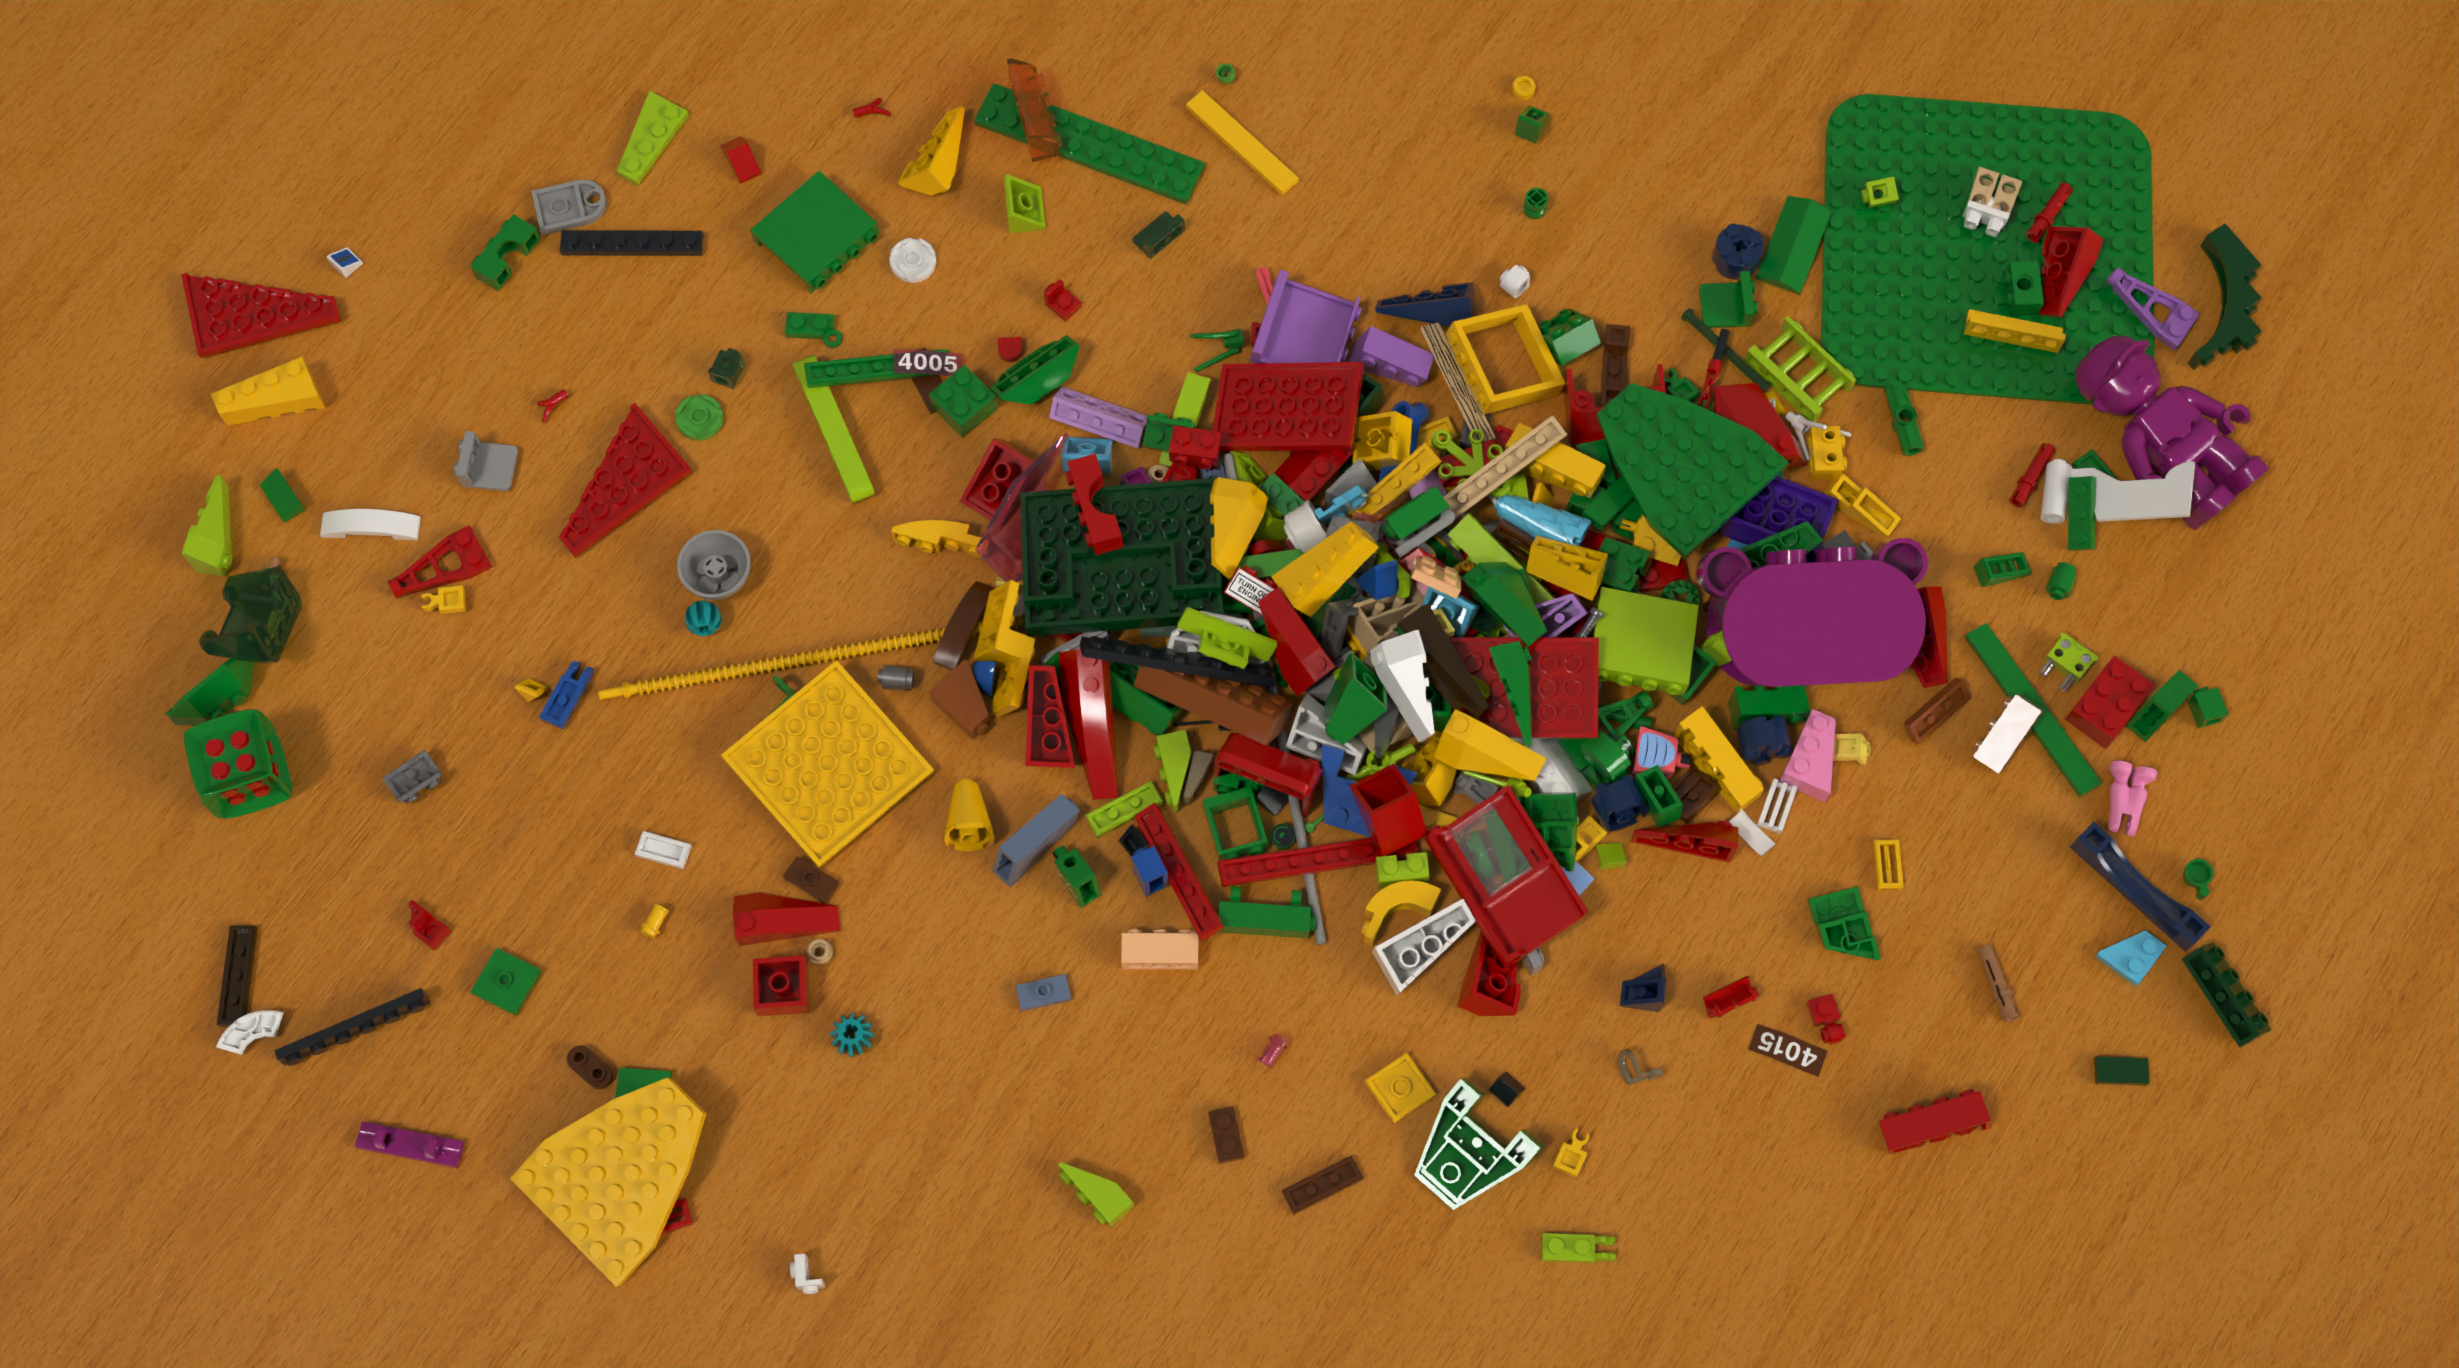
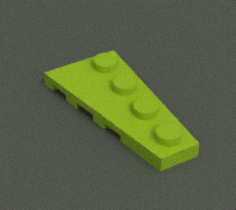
M649 91L617 169L618 176L638 186L689 117L688 111Z

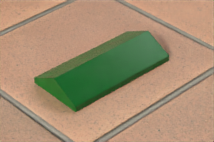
M1787 196L1755 279L1800 295L1832 211L1812 199Z

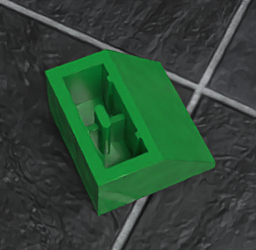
M1570 308L1561 310L1554 318L1544 320L1538 324L1555 362L1561 366L1601 344L1592 318Z

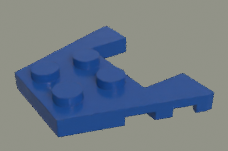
M1323 744L1324 823L1370 837L1349 785L1357 781L1338 775L1345 750ZM1396 766L1410 785L1415 779L1417 772Z

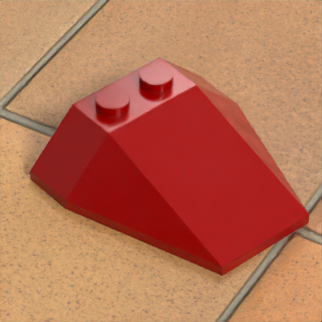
M1757 382L1714 387V413L1757 433L1789 462L1787 468L1807 465L1799 441Z

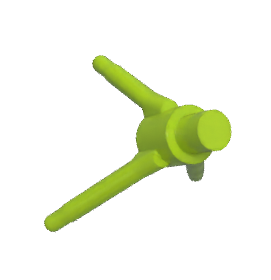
M1464 771V775L1502 787L1509 785L1515 796L1529 797L1531 795V788L1527 787L1522 779L1509 778L1507 781H1502L1476 772Z

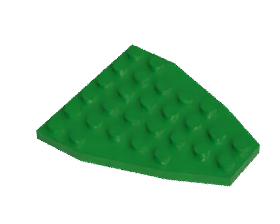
M1629 384L1597 413V420L1613 462L1648 525L1685 559L1785 470L1789 464L1782 455L1753 430L1685 399L1637 384Z

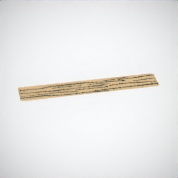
M1433 323L1420 327L1470 431L1480 429L1484 433L1482 442L1494 439L1495 435L1479 403H1476L1471 387L1466 383L1465 375L1457 364L1454 352L1448 344L1440 324ZM1473 434L1475 440H1480L1478 434Z

